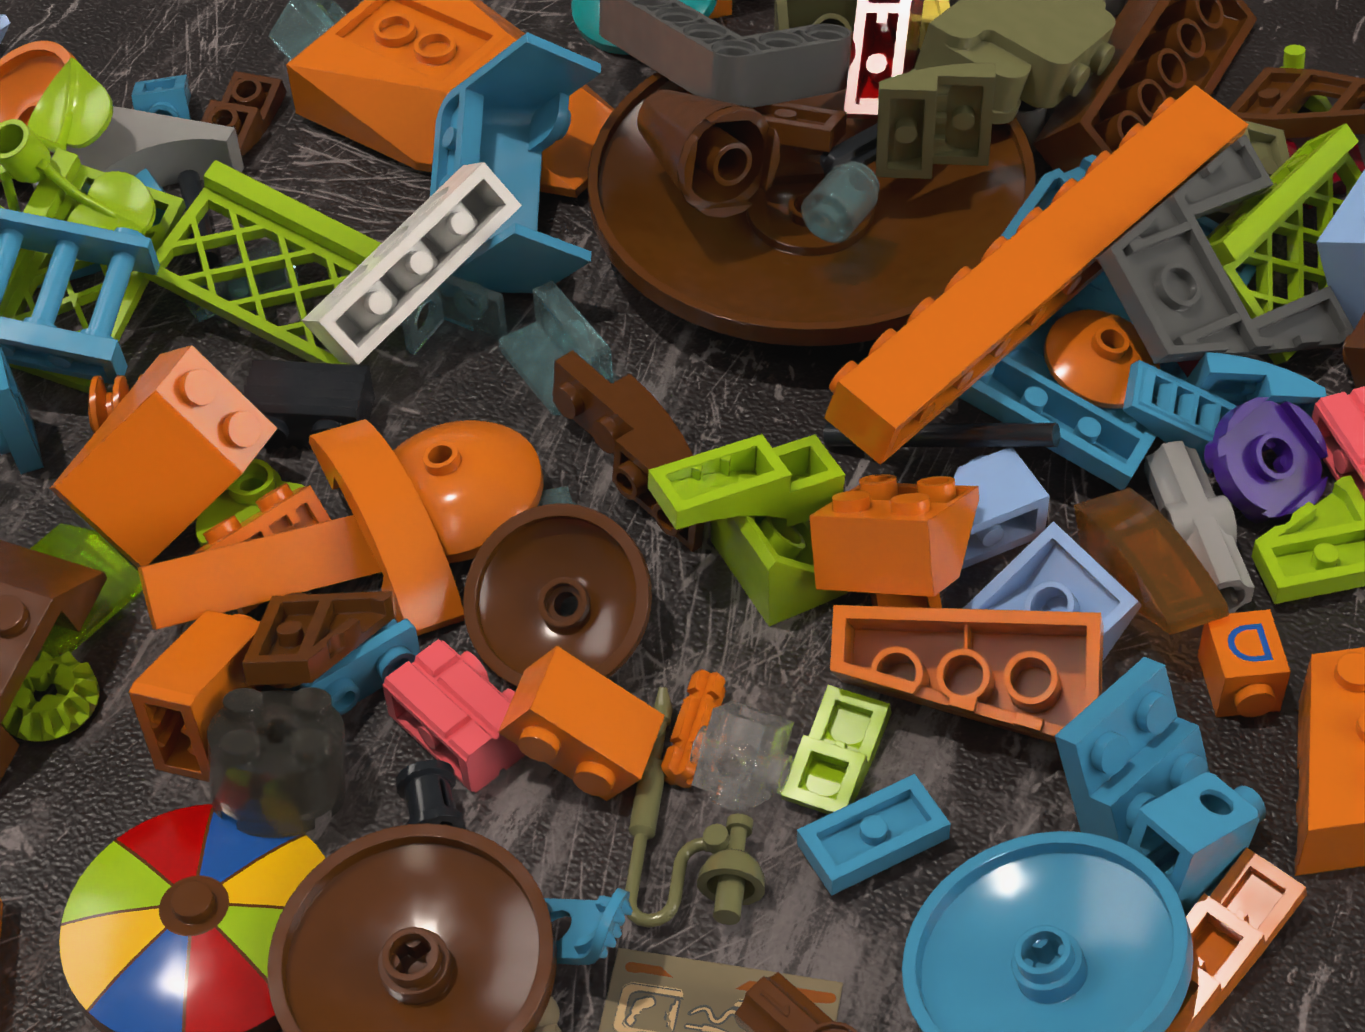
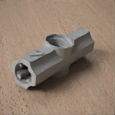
M1183 441L1163 443L1157 451L1145 456L1143 469L1159 509L1158 523L1163 549L1170 560L1179 559L1199 610L1208 611L1211 615L1235 613L1238 608L1252 601L1255 587L1236 545L1237 525L1232 505L1226 496H1215L1196 449L1185 446Z

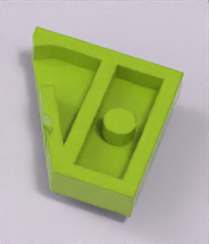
M1351 475L1337 480L1334 483L1332 493L1319 503L1313 505L1311 502H1307L1292 513L1291 519L1286 524L1274 526L1255 540L1251 557L1274 604L1365 586V500Z

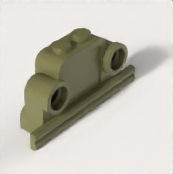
M959 0L929 23L915 68L911 71L951 64L996 63L992 124H1005L1011 122L1016 117L1021 100L1037 108H1053L1068 95L1075 97L1093 73L1098 76L1101 75L1109 65L1115 52V46L1108 42L1116 21L1113 15L1105 10L1106 3L1104 0Z

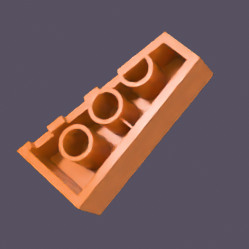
M833 605L830 671L843 683L1057 744L1055 735L1102 694L1104 625L1101 613Z

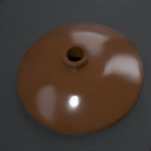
M565 503L546 504L533 507L511 517L501 524L483 543L470 566L465 583L463 598L465 623L472 644L481 659L498 676L517 687L524 670L555 646L560 647L606 678H609L628 661L645 633L651 612L652 588L649 570L639 547L631 536L615 521L594 509L581 505ZM570 596H576L578 600L576 611L570 616H562V602Z

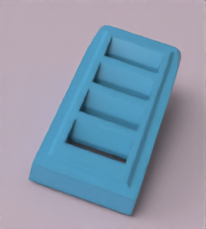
M1141 360L1131 364L1123 411L1165 443L1183 441L1185 446L1196 449L1207 474L1212 472L1205 463V446L1209 441L1213 440L1215 428L1221 418L1237 406ZM1153 395L1157 397L1156 405L1151 403Z

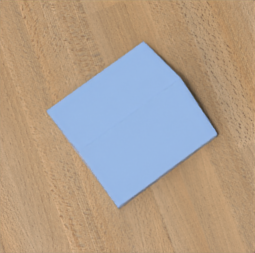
M1053 521L962 609L1101 613L1104 625V660L1142 605Z

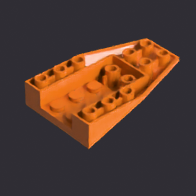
M364 0L286 64L295 112L409 167L420 171L432 172L436 118L446 95L525 33L480 0ZM586 84L569 96L568 110L571 113V122L567 133L562 139L556 140L551 146L542 151L540 192L577 198L588 187V167L592 149L601 128L614 108Z

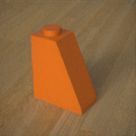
M206 610L133 682L128 693L156 770L216 784L264 685L247 686L242 665L260 621L244 614L228 615Z

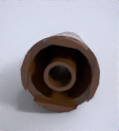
M673 90L657 91L650 95L642 104L637 118L640 134L685 200L693 208L701 211L706 216L726 218L744 212L753 205L748 200L761 187L766 191L773 182L780 161V139L776 130L770 127L766 118L757 110L747 106Z

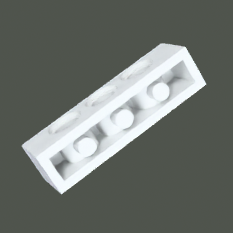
M485 162L463 165L301 321L340 363L359 365L522 205Z

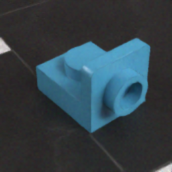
M187 74L135 82L131 95L134 110L191 120L189 110L191 92Z

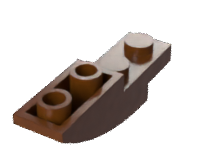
M573 350L555 360L553 402L564 417L573 419L586 430L604 452L614 455L612 481L619 492L625 498L637 502L655 518L662 531L669 536H675L692 552L702 547L705 522L676 530L648 489L649 469L693 456L684 436L667 411L630 373L614 383H610Z

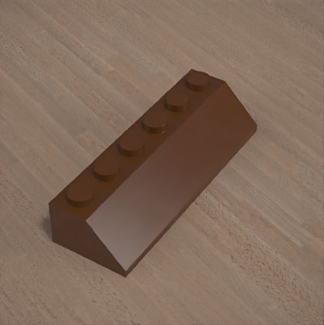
M1128 0L1115 20L1116 24L1108 42L1115 46V52L1107 68L1099 76L1093 73L1075 97L1071 95L1065 97L1033 142V146L1042 155L1044 161L1053 170L1060 168L1065 173L1079 167L1082 159L1092 154L1098 156L1105 150L1112 154L1118 149L1120 142L1127 132L1137 123L1145 127L1158 107L1168 97L1171 96L1177 100L1194 85L1211 96L1257 21L1256 16L1244 0Z

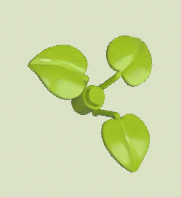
M72 57L43 93L31 114L28 126L23 121L17 119H10L0 123V180L2 181L9 210L21 212L13 178L19 182L32 184L40 182L47 176L71 198L80 203L70 213L67 221L113 231L120 227L130 228L145 235L146 231L154 223L156 207L150 191L138 178L121 171L105 172L94 180L86 195L51 165L50 152L55 153L57 148L66 150L67 146L78 149L89 146L107 129L113 115V102L107 90Z

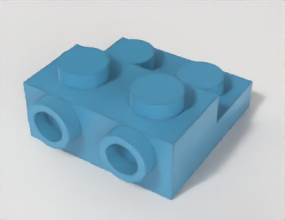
M1143 657L1055 735L1080 831L1082 833L1107 837L1127 845L1141 807L1204 772L1210 773L1199 725L1177 716L1166 665L1147 657Z

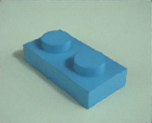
M913 774L797 829V845L832 896L949 839L951 823L917 776Z

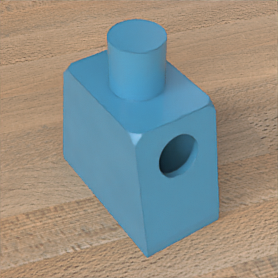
M1204 772L1141 807L1135 819L1127 846L1150 859L1165 874L1178 894L1184 913L1187 916L1204 893L1208 896L1211 895L1246 847L1249 848L1258 824L1266 817V807L1260 795L1252 788L1242 785L1232 789L1215 774Z

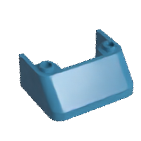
M527 32L446 95L436 118L430 196L463 165L485 162L522 206L468 257L438 289L450 293H541L591 262L592 251L538 232L537 227L542 151L551 146L556 140L562 139L567 133L571 122V113L568 110L569 96L601 74L600 63Z

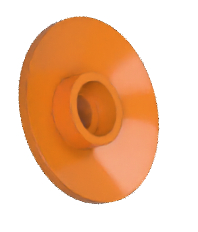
M1080 310L1064 315L1052 325L1044 342L1045 362L1057 383L1082 399L1101 408H1123L1131 364L1141 360L1160 369V363L1154 364L1134 325L1120 316L1105 311Z

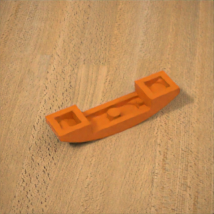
M366 419L310 435L309 444L332 490L341 489L384 576L381 590L393 591L397 622L408 619L416 628L417 636L464 621V609L435 528L411 479L383 436Z

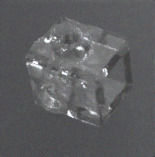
M735 701L713 708L709 725L701 727L692 746L690 762L697 765L692 786L711 792L709 798L711 802L736 811H748L749 806L756 807L772 798L774 793L780 794L788 781L793 763V757L786 754V749L794 721Z

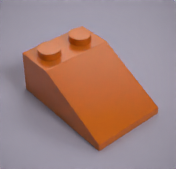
M193 345L159 354L49 489L136 568L147 566L243 474L278 428Z

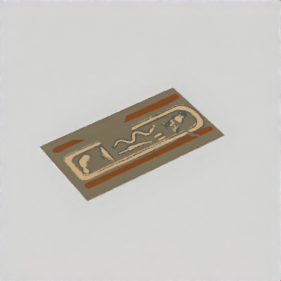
M618 948L598 1032H746L737 1024L735 1012L741 1006L746 992L763 976L770 977L777 972ZM780 973L826 1015L837 1022L843 982Z

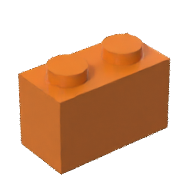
M555 646L524 670L498 733L518 745L521 752L529 758L545 762L572 779L574 784L583 792L599 796L608 801L641 780L665 715L565 650Z

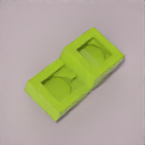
M828 685L809 736L803 735L781 792L782 800L826 814H831L854 803L891 716L890 703Z

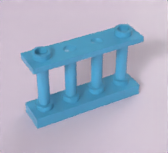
M0 208V305L20 248L53 254L32 316L26 317L24 321L0 316V346L9 364L91 380L93 376H101L104 383L114 384V379L117 375L125 376L128 366L118 340L111 337L131 272L137 271L157 275L160 267L151 238L145 237L142 233L130 228L120 227L113 231ZM76 259L108 265L89 326L80 332L57 328L54 325Z

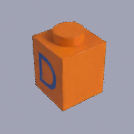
M1271 610L1206 616L1197 656L1215 716L1241 715L1244 717H1257L1268 712L1281 711L1291 671Z

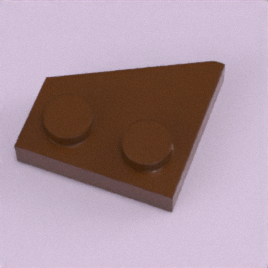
M393 591L272 596L242 662L247 686L271 685L275 688L285 689L302 683H313L395 618L396 607Z

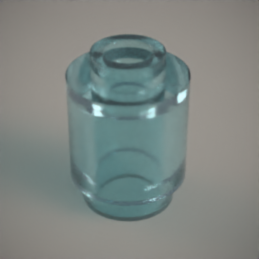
M848 162L832 168L802 203V217L809 230L817 237L828 242L837 243L846 240L877 203L879 182L876 175L870 168L859 162Z

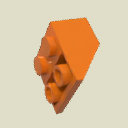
M875 474L860 478L859 485L850 491L833 495L832 502L809 515L816 590L936 596L960 577L979 502V486L955 485V479L948 476L923 478L918 480L917 484L897 483L895 475Z

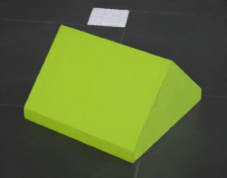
M739 516L711 521V542L769 627L848 593V591L816 590L809 521L787 528L780 518L772 516Z

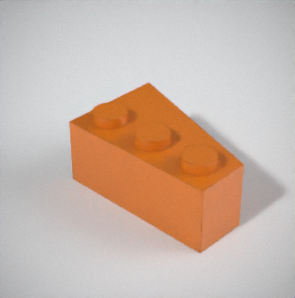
M1365 647L1311 654L1298 708L1297 769H1299V790L1296 803L1298 833L1294 876L1365 866Z

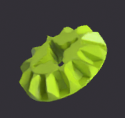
M43 650L39 660L34 661L1 725L11 735L27 741L54 740L78 729L92 715L99 699V685L89 663L78 662L69 651L60 657L53 658ZM51 684H55L58 692L56 695L46 694L41 698L40 702L35 700L32 692L35 690L45 691Z

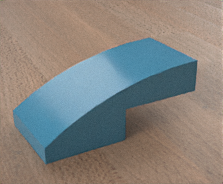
M1205 352L1186 379V382L1221 397L1236 406L1257 397H1269L1266 401H1273L1277 404L1288 401L1297 405L1311 418L1315 403L1320 398L1327 396L1325 387L1288 369L1248 357L1223 353Z

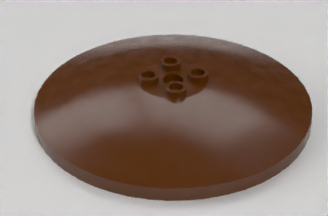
M851 32L850 56H851L853 32ZM917 48L912 70L915 68L920 48ZM658 72L641 82L612 111L598 134L588 167L589 206L598 240L612 264L638 291L665 310L709 330L745 340L794 346H830L867 342L878 339L890 328L898 332L907 324L908 318L920 302L929 296L936 300L944 293L950 280L961 268L968 266L973 269L981 262L987 249L1002 235L1035 188L1036 177L1033 153L1026 134L1016 117L1009 123L992 124L989 166L933 164L932 179L876 177L875 161L842 180L830 181L824 175V170L819 163L821 154L805 155L796 152L793 149L794 146L780 144V161L774 180L766 191L760 187L748 200L753 204L742 213L726 218L706 216L701 211L693 208L685 200L638 130L637 118L639 110L644 101L653 93L660 90H673L693 95ZM846 89L839 92L786 101V103L844 112ZM847 118L846 133L836 145L878 123V119ZM813 209L819 211V214L805 215L800 212Z

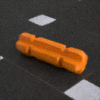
M701 669L691 676L687 688L689 696L683 700L670 738L672 746L666 749L661 764V769L665 774L664 781L669 785L690 788L697 781L702 766L699 764V761L705 757L718 717L715 712L721 708L726 693L724 687L725 678L718 672L710 673Z

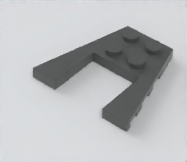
M1246 135L1241 136L1097 258L1154 364L1201 360L1205 352L1249 356L1338 348L1344 345L1346 337L1352 334L1354 330L1330 286L1253 319L1250 318L1196 219L1258 196L1274 185Z

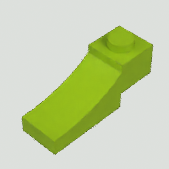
M763 434L649 469L648 489L676 530L703 522L739 516L778 517L787 528L810 520L809 515L832 502L833 495L843 492L845 473L816 434L774 448L771 447Z

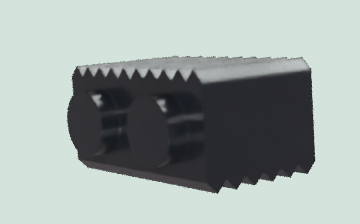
M252 359V368H249L247 385H244L243 393L278 428L264 445L268 449H278L283 446L288 449L293 445L298 449L305 446L312 450L309 444L310 435L364 419L369 421L375 400L369 365Z

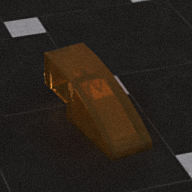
M1123 489L1074 505L1080 547L1095 561L1108 569V573L1140 602L1142 606L1138 612L1162 630L1172 635L1229 616L1227 602L1187 542L1149 501L1133 489Z

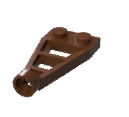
M1265 67L1229 110L1242 120L1284 130L1285 138L1317 137L1345 123L1348 124L1354 134H1365V109H1360L1365 103V78L1316 69ZM1313 95L1338 99L1329 111L1297 113Z

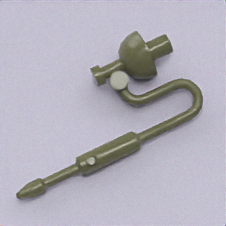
M659 687L654 709L664 714L665 717L642 778L637 782L629 825V833L634 837L625 890L630 892L629 902L633 912L631 915H627V917L636 925L647 928L661 926L670 921L678 912L681 904L687 863L693 854L705 851L712 853V855L700 869L697 878V888L702 895L715 901L713 910L714 920L722 924L733 925L740 921L742 905L755 903L765 895V876L762 868L754 857L745 852L746 838L751 836L754 822L751 817L745 814L736 813L729 815L726 827L722 824H712L704 830L703 837L695 838L681 847L673 863L668 900L660 911L648 914L643 913L637 907L647 840L652 839L656 833L665 774L661 769V758L666 728L671 724L673 712L667 687Z

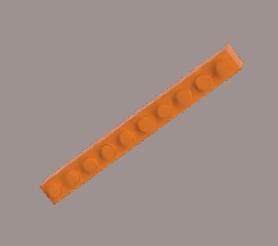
M1196 85L1191 87L1177 100L1171 96L1168 97L1158 107L1145 127L1137 123L1127 132L1116 151L1112 154L1107 150L1100 153L1091 163L1081 180L1077 182L1074 178H1071L1065 182L1055 194L1051 205L1045 210L1035 207L1030 211L1019 225L1016 234L1010 239L1004 236L996 239L975 268L971 269L968 266L961 268L950 280L944 293L939 298L934 300L929 296L920 302L908 318L907 324L898 332L893 328L886 330L873 344L868 356L859 364L853 360L846 363L837 372L829 385V390L833 395L824 419L878 464L884 463L1100 275L1104 270L1097 258L1222 151L1243 136L1249 124Z

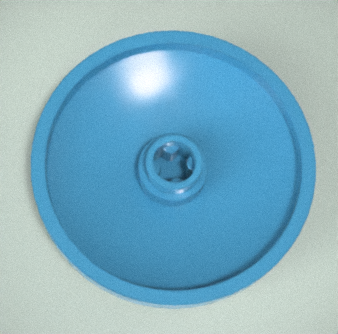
M1073 831L1036 833L1005 841L984 850L956 868L933 890L917 913L906 939L902 961L903 988L908 1006L921 1032H1165L1180 1010L1188 991L1194 961L1193 941L1180 898L1172 883L1143 854L1121 842L1090 833Z

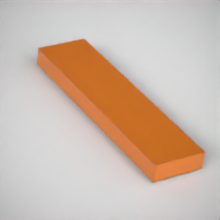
M354 515L137 568L153 630L196 620L206 610L224 613L270 601L272 596L302 593L381 572Z

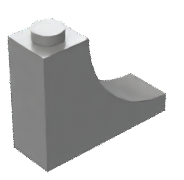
M113 106L112 119L107 129L94 143L84 148L78 149L67 146L66 151L78 154L82 165L102 172L121 171L135 176L146 168L161 187L179 183L178 176L185 170L196 171L200 176V180H204L203 175L214 160L239 172H242L244 169L235 127ZM39 182L33 183L34 190Z

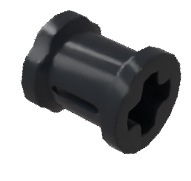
M441 760L419 761L407 766L397 775V793L402 799L406 800L409 821L406 825L429 823L466 829L463 815L455 807L452 789L456 785V775L451 764Z

